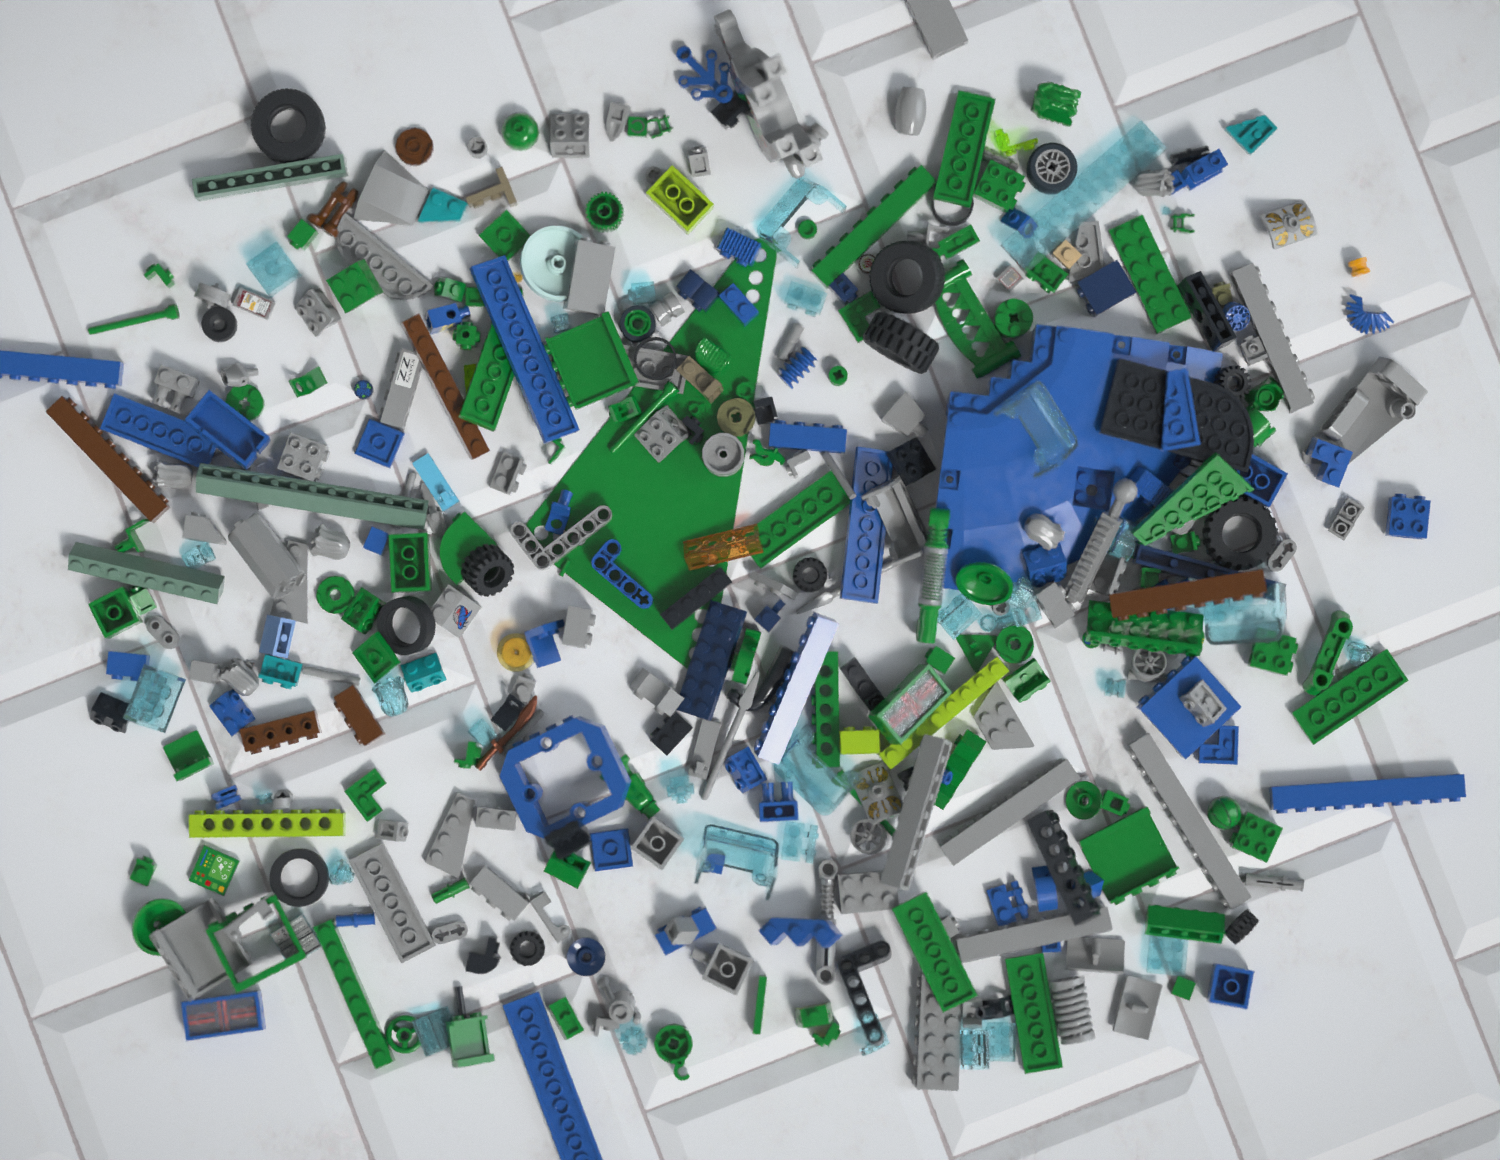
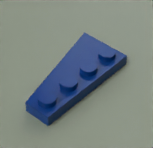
M1188 369L1167 371L1161 451L1200 445Z

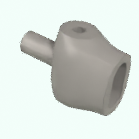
M234 363L228 368L221 369L223 383L225 386L232 387L245 386L249 382V377L258 376L259 374L257 368L245 370L239 363Z

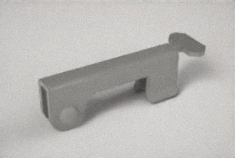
M272 892L268 893L258 903L222 929L231 941L238 942L241 939L240 925L257 912L263 920H267L274 914L265 901L273 895Z
M526 892L523 893L557 943L570 935L571 929L569 926H554L543 910L546 905L551 903V899L546 892H543L533 900L530 899Z

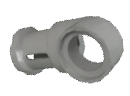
M286 789L277 791L274 799H272L273 808H290L294 798L293 794ZM283 793H284L285 796H288V798H279V797H280V796H283Z

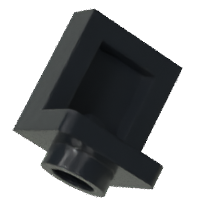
M686 415L682 423L695 433L689 444L691 446L694 443L698 445L705 437L703 435L704 430L699 426L701 422L694 416L689 418Z

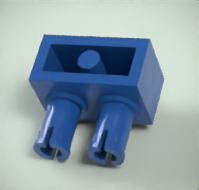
M793 781L788 782V788H786V782H780L782 799L778 802L774 800V783H768L769 789H767V783H761L763 801L759 803L760 822L799 820L798 801L793 799Z

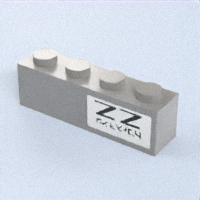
M401 349V352H397L395 358L396 369L395 371L392 370L389 382H392L390 389H386L384 400H386L385 407H381L378 418L381 419L380 422L382 424L404 430L422 371V365L415 352Z

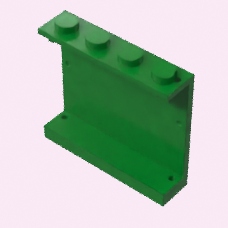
M1147 806L1077 841L1093 873L1104 880L1102 890L1110 904L1118 905L1125 901L1124 897L1130 894L1135 896L1143 892L1141 888L1147 885L1153 887L1160 883L1159 879L1164 876L1168 879L1176 875V870L1180 869L1174 862Z

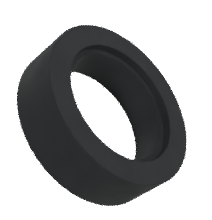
M403 596L390 600L381 608L378 614L377 631H379L389 647L397 655L406 656L424 650L430 645L435 635L436 624L434 615L429 606L417 597ZM399 608L411 610L418 618L420 633L417 640L412 644L403 642L394 632L393 617Z
M308 849L289 850L281 854L273 863L269 875L270 886L274 895L284 904L293 907L307 906L318 901L326 892L329 884V870L325 861L317 853ZM293 859H305L312 863L317 870L318 882L315 889L303 897L289 894L281 882V873L284 866Z

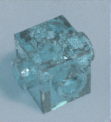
M689 775L670 777V785L667 786L668 797H671L672 801L676 800V804L688 803L687 799H691V794H695L694 784L689 782ZM679 786H682L684 788V792L682 794L677 792V788Z
M631 1026L630 1029H626L625 1033H621L619 1044H623L622 1049L626 1050L627 1054L637 1055V1052H642V1048L646 1049L648 1037H645V1032L642 1031V1028ZM636 1038L637 1044L632 1045L630 1039Z

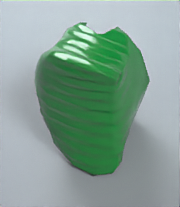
M707 338L700 340L695 349L697 363L709 373L722 371L731 360V354Z
M1269 376L1257 386L1249 389V393L1245 395L1244 399L1248 405H1253V409L1275 411L1280 399L1284 397V393L1276 380Z

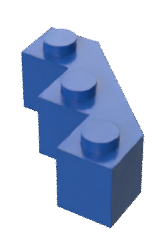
M771 918L758 930L770 945H778L788 936L798 947H804L814 937L822 948H830L843 935L831 920Z

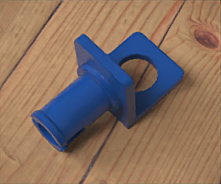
M563 489L561 490L558 502H552L551 512L545 525L546 531L560 536L564 533L570 516L571 508L568 505L573 496L572 492ZM553 520H560L562 526L559 529H554L551 526Z

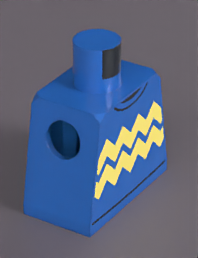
M456 303L427 310L425 315L430 335L457 327V325L461 324V319L471 317L468 306L458 308ZM447 315H452L453 318L450 319L447 317Z

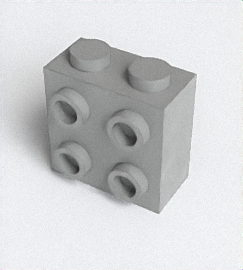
M290 432L277 469L308 481L316 482L322 476L323 469L321 467L323 461L326 462L330 454V451H328L329 447Z

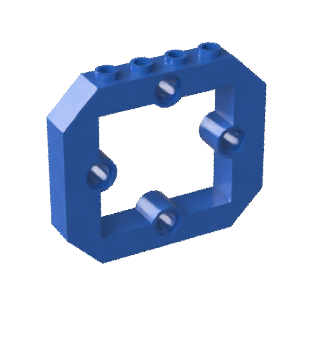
M571 715L562 720L563 724L557 726L555 723L545 728L547 732L541 735L540 732H536L529 736L530 740L526 742L520 740L512 744L513 748L507 752L500 778L526 832L544 838L551 831L566 826L570 821L578 820L583 825H586L623 807L631 779L605 725L581 716L574 718ZM582 732L591 751L586 760L587 766L592 771L600 770L611 795L592 805L586 801L578 802L570 808L569 816L549 825L538 802L543 796V789L537 783H529L520 762L540 752L553 751L558 748L559 743ZM546 737L551 740L550 747L546 746L544 742ZM595 756L601 758V765L595 763ZM529 788L534 791V798L528 795ZM579 807L584 809V817L578 814Z

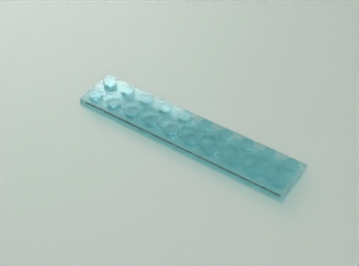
M1140 121L1076 177L1070 186L1068 185L1066 189L1059 192L1001 244V247L1027 274L1141 171L1166 151L1167 147Z

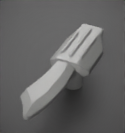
M422 483L419 494L424 500H429L428 509L430 514L427 515L430 529L438 538L442 537L446 532L447 526L443 513L437 511L430 490L425 483Z

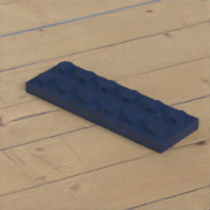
M713 600L710 601L679 694L684 699L676 710L708 721L712 720L747 611Z

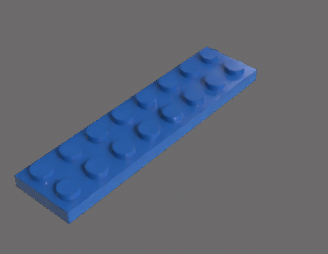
M859 446L855 450L852 489L856 493V497L850 499L840 599L878 604L886 527L878 509L869 506L866 499L863 500L861 496L867 491L891 480L893 464L886 454L889 451Z

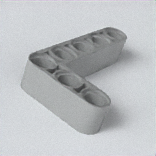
M605 505L599 506L545 548L542 547L529 528L522 522L513 523L510 533L532 563L539 570H547L609 523L613 516L609 507ZM601 510L609 512L607 519L602 520L598 517ZM590 521L594 524L591 531L583 529L585 522ZM517 526L524 527L523 535H515L514 530ZM569 534H578V541L570 543L568 541ZM529 541H534L536 543L535 550L527 551L526 544ZM558 544L562 545L563 552L559 555L554 554L553 547ZM545 556L548 559V563L541 567L537 563L538 558Z

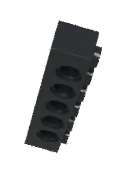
M1045 810L1028 819L1027 823L1074 926L1083 925L1101 915L1099 911L1100 906L1094 900L1092 888L1086 882L1083 876L1084 871L1076 861V853L1070 847L1067 841L1068 836L1060 826L1059 816L1054 810ZM1048 827L1052 830L1051 836L1047 833ZM1056 845H1058L1060 848V852L1058 854L1055 851ZM1064 862L1068 865L1067 871L1063 868ZM1072 880L1076 883L1075 889L1071 886ZM1080 898L1084 900L1083 907L1079 903Z

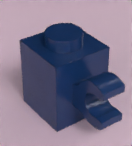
M844 273L837 277L828 287L843 304L846 302L850 304L858 297L856 294L858 288Z
M779 599L772 609L766 605L754 621L769 633L781 619L778 613L786 604Z

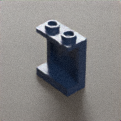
M1118 260L1077 282V288L1075 289L1078 296L1086 301L1085 307L1090 315L1093 314L1094 317L1136 294V290Z

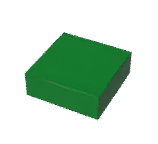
M1177 975L1171 994L1190 1001L1196 982Z

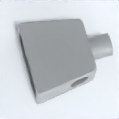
M907 392L899 398L881 420L907 437L914 431L922 438L929 430L921 423L926 416L925 413Z

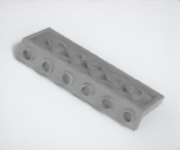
M921 972V977H917V988H920V996H916V1008H919V1015L915 1016V1027H918V1035L914 1036V1046H917L918 1049L917 1054H914L913 1066H917L916 1074H913L912 1085H916V1090L959 1091L962 1004L943 1013L924 973Z

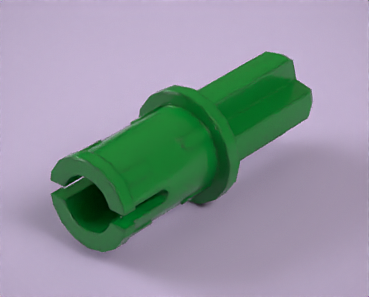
M464 877L451 885L448 883L447 887L432 893L431 896L433 901L438 904L450 897L454 898L456 894L469 889L470 886Z

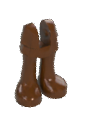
M345 181L334 187L335 190L331 192L328 201L317 214L310 213L306 217L309 222L319 229L322 228L326 234L335 239L339 234L337 228L342 216L349 208H352V204L356 202L359 192L353 188L347 197H344L342 194L348 186V183ZM337 203H339L340 206L338 207L335 214L332 216L330 221L324 225L326 219L332 212L333 208L336 206Z

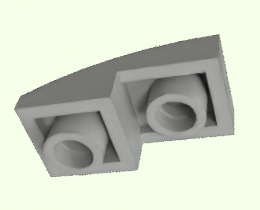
M1347 497L1328 531L1345 541L1365 507Z

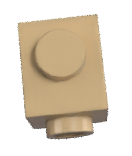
M1067 240L1063 243L1059 241L1052 248L1054 252L1051 256L1061 262L1068 270L1082 256Z

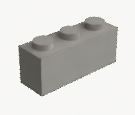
M486 865L470 883L473 886L471 890L478 896L484 895L487 898L486 902L494 909L497 906L502 910L500 914L508 921L510 919L515 921L530 903Z

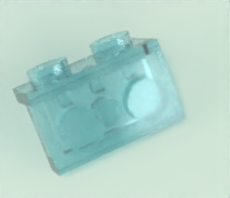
M791 281L784 304H787L786 307L791 310L797 311L799 308L804 310L806 315L812 317L820 316L828 293Z
M988 1022L985 1028L987 1030V1044L989 1046L988 1062H1015L1016 1023Z

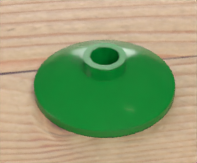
M1088 781L1075 783L1069 789L1066 796L1067 809L1077 819L1087 820L1094 817L1102 805V795L1099 788ZM1088 797L1089 802L1085 804V799Z

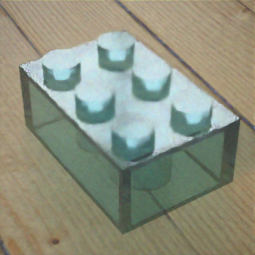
M144 664L123 718L135 724L166 733L186 679Z

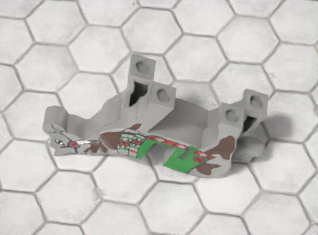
M730 9L714 16L716 22L714 24V31L731 61L730 75L736 92L741 99L748 103L751 110L746 115L756 140L769 162L772 163L783 159L791 176L795 179L801 178L805 174V167L807 168L824 159L817 143L810 140L798 123L792 103L780 76L787 73L781 55L778 53L769 57L762 50L756 47L751 48L747 45L738 28L733 12Z

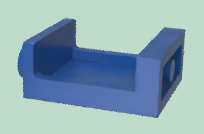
M1218 148L1185 167L1181 175L1187 183V188L1191 191L1223 173L1222 169L1228 163Z

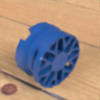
M1232 301L1225 304L1222 311L1233 331L1244 329L1250 321L1248 309L1239 302Z
M236 785L211 795L212 800L216 802V810L242 800L241 796L237 794L238 789Z

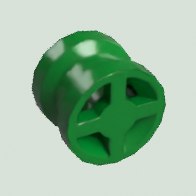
M834 366L830 370L829 381L834 386H842L847 381L848 373L844 367Z

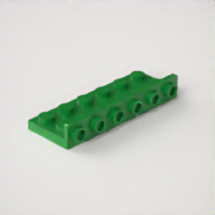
M1089 600L1085 641L1094 645L1102 643L1109 644L1111 647L1125 646L1133 650L1140 648L1147 649L1150 652L1164 651L1171 655L1179 653L1190 657L1200 656L1203 650L1204 615L1168 610L1165 614L1156 615V612H1149L1147 617L1137 618L1136 615H1131L1128 620L1118 621L1117 618L1112 616L1110 602Z

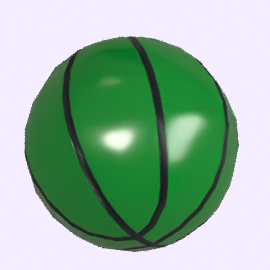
M1218 796L1210 802L1207 816L1213 826L1218 829L1227 830L1233 828L1239 822L1241 808L1232 797Z

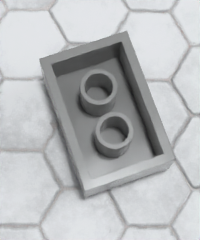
M882 871L838 875L841 914L892 910L893 907L899 905L898 888L880 883Z

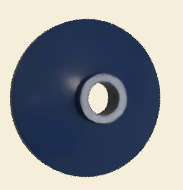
M580 938L569 947L567 962L574 973L580 976H592L602 969L605 963V951L602 945L595 939ZM584 953H588L590 955L589 960L583 959Z

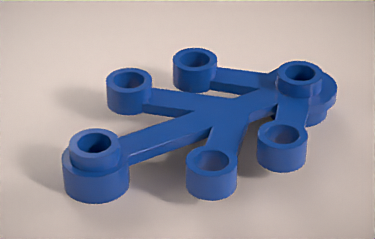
M682 46L677 50L678 60L681 63H687L700 76H680L678 79L680 87L710 85L714 89H693L691 91L693 100L700 101L702 98H715L720 103H727L732 99L733 90L728 86L730 65L727 62L719 64V71L721 73L720 84L715 80V61L718 58L715 50L710 49L706 52L707 71L692 58V52L689 47ZM714 53L715 56L713 58H709V54ZM688 54V57L683 59L682 55ZM723 66L728 67L726 71L721 70ZM686 79L687 83L681 84V81ZM700 92L699 97H694V94ZM722 92H727L725 97L720 96Z

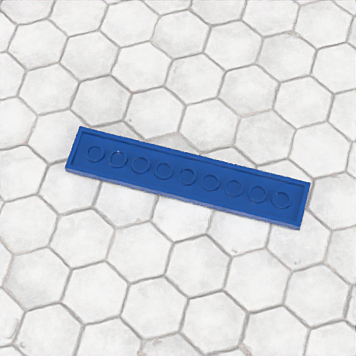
M504 255L471 266L469 269L543 443L546 444L578 432L580 430L506 256Z
M535 992L502 1005L561 1160H603L540 992Z

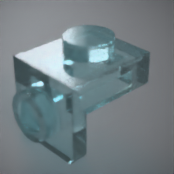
M208 543L197 545L181 555L186 567L196 570L216 559Z

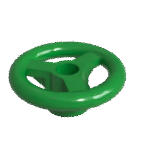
M401 1015L389 1023L386 1030V1039L389 1046L396 1052L408 1054L416 1051L421 1046L418 1037L417 1042L413 1046L408 1047L412 1034L416 1032L414 1026L409 1029L407 1027L400 1028L396 1025L401 1021L413 1023V1021L417 1020L415 1017ZM392 1030L396 1032V1038L402 1043V1047L394 1043ZM403 1031H406L408 1033L407 1038L402 1037L401 1034Z

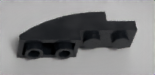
M855 657L839 668L870 712L885 699Z

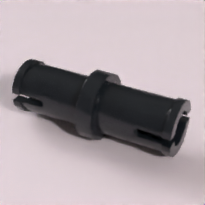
M1208 146L1192 150L1188 148L1184 152L1170 154V160L1178 158V160L1171 161V164L1175 166L1183 163H1194V161L1210 154V152L1202 154V152L1209 151Z

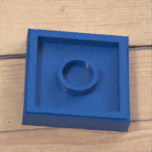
M369 419L354 454L391 468L405 433Z
M629 828L590 833L595 871L633 867Z

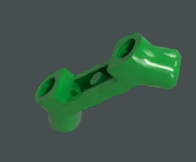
M1337 610L1331 614L1329 628L1309 676L1302 684L1304 691L1310 695L1317 696L1322 690L1329 687L1334 675H1332V672L1346 639L1349 640L1353 630L1350 615L1345 611Z

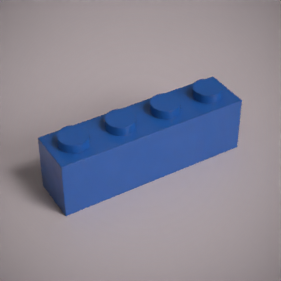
M775 420L774 423L770 424L769 448L845 454L847 429H843L842 425H832V428L824 427V424L813 423V426H805L804 422H794V425L786 424V421Z

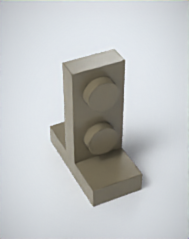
M503 167L495 169L501 184L466 197L469 207L479 208L485 205V201L501 199L503 194L506 195L510 207L518 205Z
M690 356L676 369L710 404L724 391L722 384L709 375Z

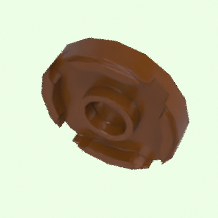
M419 128L403 131L398 136L395 144L396 153L400 160L410 166H420L426 163L431 158L434 150L430 135Z

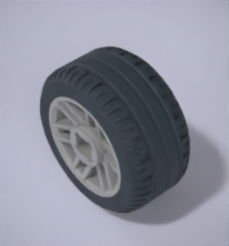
M1053 142L1045 143L1037 147L1030 155L1026 166L1027 178L1030 184L1039 192L1050 195L1059 194L1067 190L1073 183L1078 169L1077 160L1066 146ZM1051 166L1055 168V171L1053 172V170L1048 169V167Z

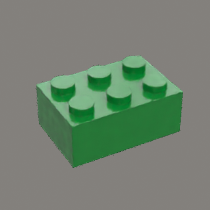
M429 534L389 535L391 592H432Z

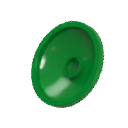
M973 562L966 564L958 571L956 576V585L959 591L969 600L982 605L1004 603L1010 598L1013 591V582L1009 575L1003 569L991 563Z
M165 898L154 899L144 904L136 913L132 923V936L136 945L145 953L161 956L149 936L185 915L186 912L183 907L177 902ZM159 921L158 926L154 927V923Z

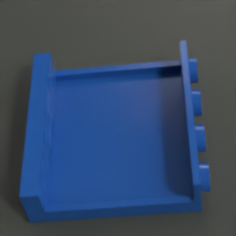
M1186 656L1180 662L1181 666L1177 669H1172L1166 675L1167 679L1162 683L1158 682L1152 688L1153 692L1148 696L1144 695L1138 701L1139 705L1136 706L1184 759H1187L1241 708V705L1196 656ZM1202 679L1227 708L1213 724L1205 727L1196 721L1193 714L1184 707L1183 702L1180 700L1182 695L1188 693Z

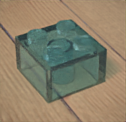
M277 241L246 263L270 297L302 276Z

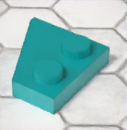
M1262 115L1233 126H1227L1225 131L1251 155L1278 127L1266 115Z
M432 188L418 222L461 221L468 203Z

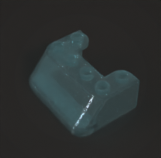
M1275 583L1267 589V604L1230 606V599L1225 600L1224 604L1214 605L1213 602L1206 603V607H1204V623L1207 642L1211 645L1276 642L1280 640L1287 618L1286 584Z

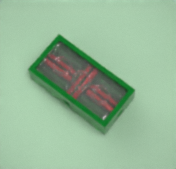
M919 664L868 717L891 745L902 744L952 692L930 664Z

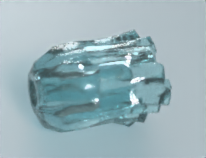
M401 676L386 678V682L382 685L378 681L371 689L377 695L383 713L391 717L404 713L409 705L404 689L405 679Z

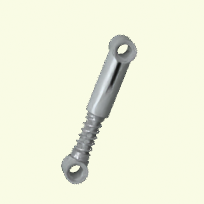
M825 859L821 861L818 867L820 884L822 885V888H820L822 890L820 894L822 899H820L821 915H819L820 918L817 920H831L836 926L837 919H834L833 904L835 903L833 901L835 898L833 896V893H835L833 888H835L838 867L833 860ZM827 863L833 865L834 869L831 874H825L822 870L823 866ZM817 942L816 978L821 985H830L835 980L836 942L828 948V965H824V948ZM823 970L830 971L831 978L825 981L820 978V973Z

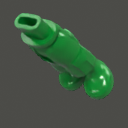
M625 754L621 757V760L631 779L625 801L627 800L636 810L640 811L641 815L644 813L650 819L660 811V808L655 804L657 801L654 800L651 792L646 787L644 779H642L638 772L632 773L628 765L630 758ZM601 774V775L599 776V778H600L602 781H605L604 778H603V776H602V774Z

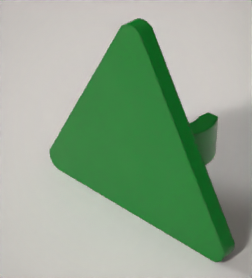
M956 635V640L974 672L979 671L996 643V635Z

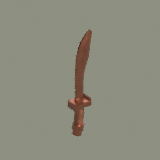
M536 695L522 710L513 727L500 740L496 741V738L491 741L493 746L475 765L478 770L481 771L485 768L487 762L498 751L501 754L504 751L502 747L530 720L537 705Z

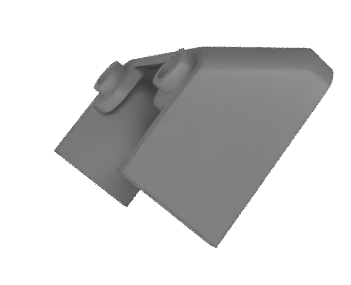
M900 476L867 491L861 496L863 500L866 499L869 506L878 509L892 543L889 553L892 559H895L891 563L892 567L923 554L924 543L929 537L907 486L904 485Z

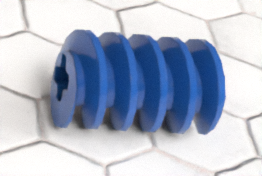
M805 347L800 348L802 354L799 352L795 353L797 359L789 358L791 364L784 363L786 370L778 369L780 373L778 376L791 389L794 388L791 382L799 383L798 376L804 378L803 371L810 373L808 366L816 367L813 361L818 360Z

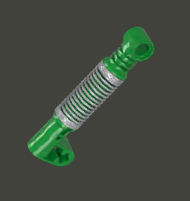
M930 508L929 527L931 528L928 529L930 532L928 537L930 538H927V541L924 543L922 575L920 576L921 585L919 586L920 592L918 593L920 612L916 625V641L921 643H935L938 611L943 601V593L941 592L944 591L942 590L944 586L941 585H944L943 582L945 580L943 578L945 576L943 575L946 574L944 573L946 571L944 569L946 566L944 565L947 563L944 561H947L945 558H947L946 555L948 554V544L946 543L947 540H945L947 538L945 534L948 531L945 529L949 527L950 509Z

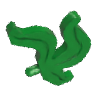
M753 440L756 453L750 454L749 459H754L761 466H771L774 460L783 465L785 458L780 452H777L778 448L774 450L764 449L760 440Z

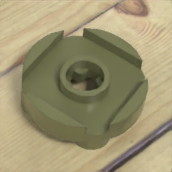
M741 398L730 399L724 402L718 410V425L724 433H729L735 437L744 436L754 426L755 412L751 404ZM738 412L740 413L739 417L742 419L734 423L731 415H735Z

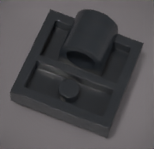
M918 437L886 453L905 486L918 481L936 470Z

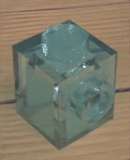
M654 281L631 283L632 289H628L629 300H633V305L656 302Z

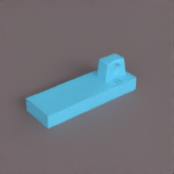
M429 453L412 463L443 512L460 502Z

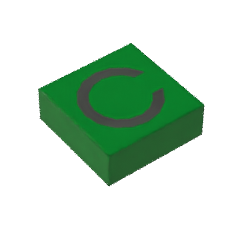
M629 117L628 137L647 138L648 123H646V120H648V117Z

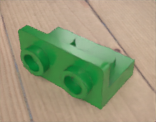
M361 587L341 620L366 635L373 627V623L386 602Z

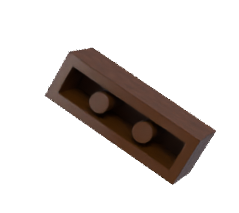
M355 685L350 686L334 697L336 709L339 712L342 711L346 716L344 721L349 729L353 728L356 732L354 737L359 745L363 743L364 746H367L386 734Z

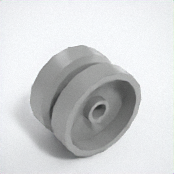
M718 433L711 436L703 447L702 458L705 467L712 474L719 477H728L735 474L744 462L742 443L729 433ZM722 451H726L727 456L725 458L720 456Z

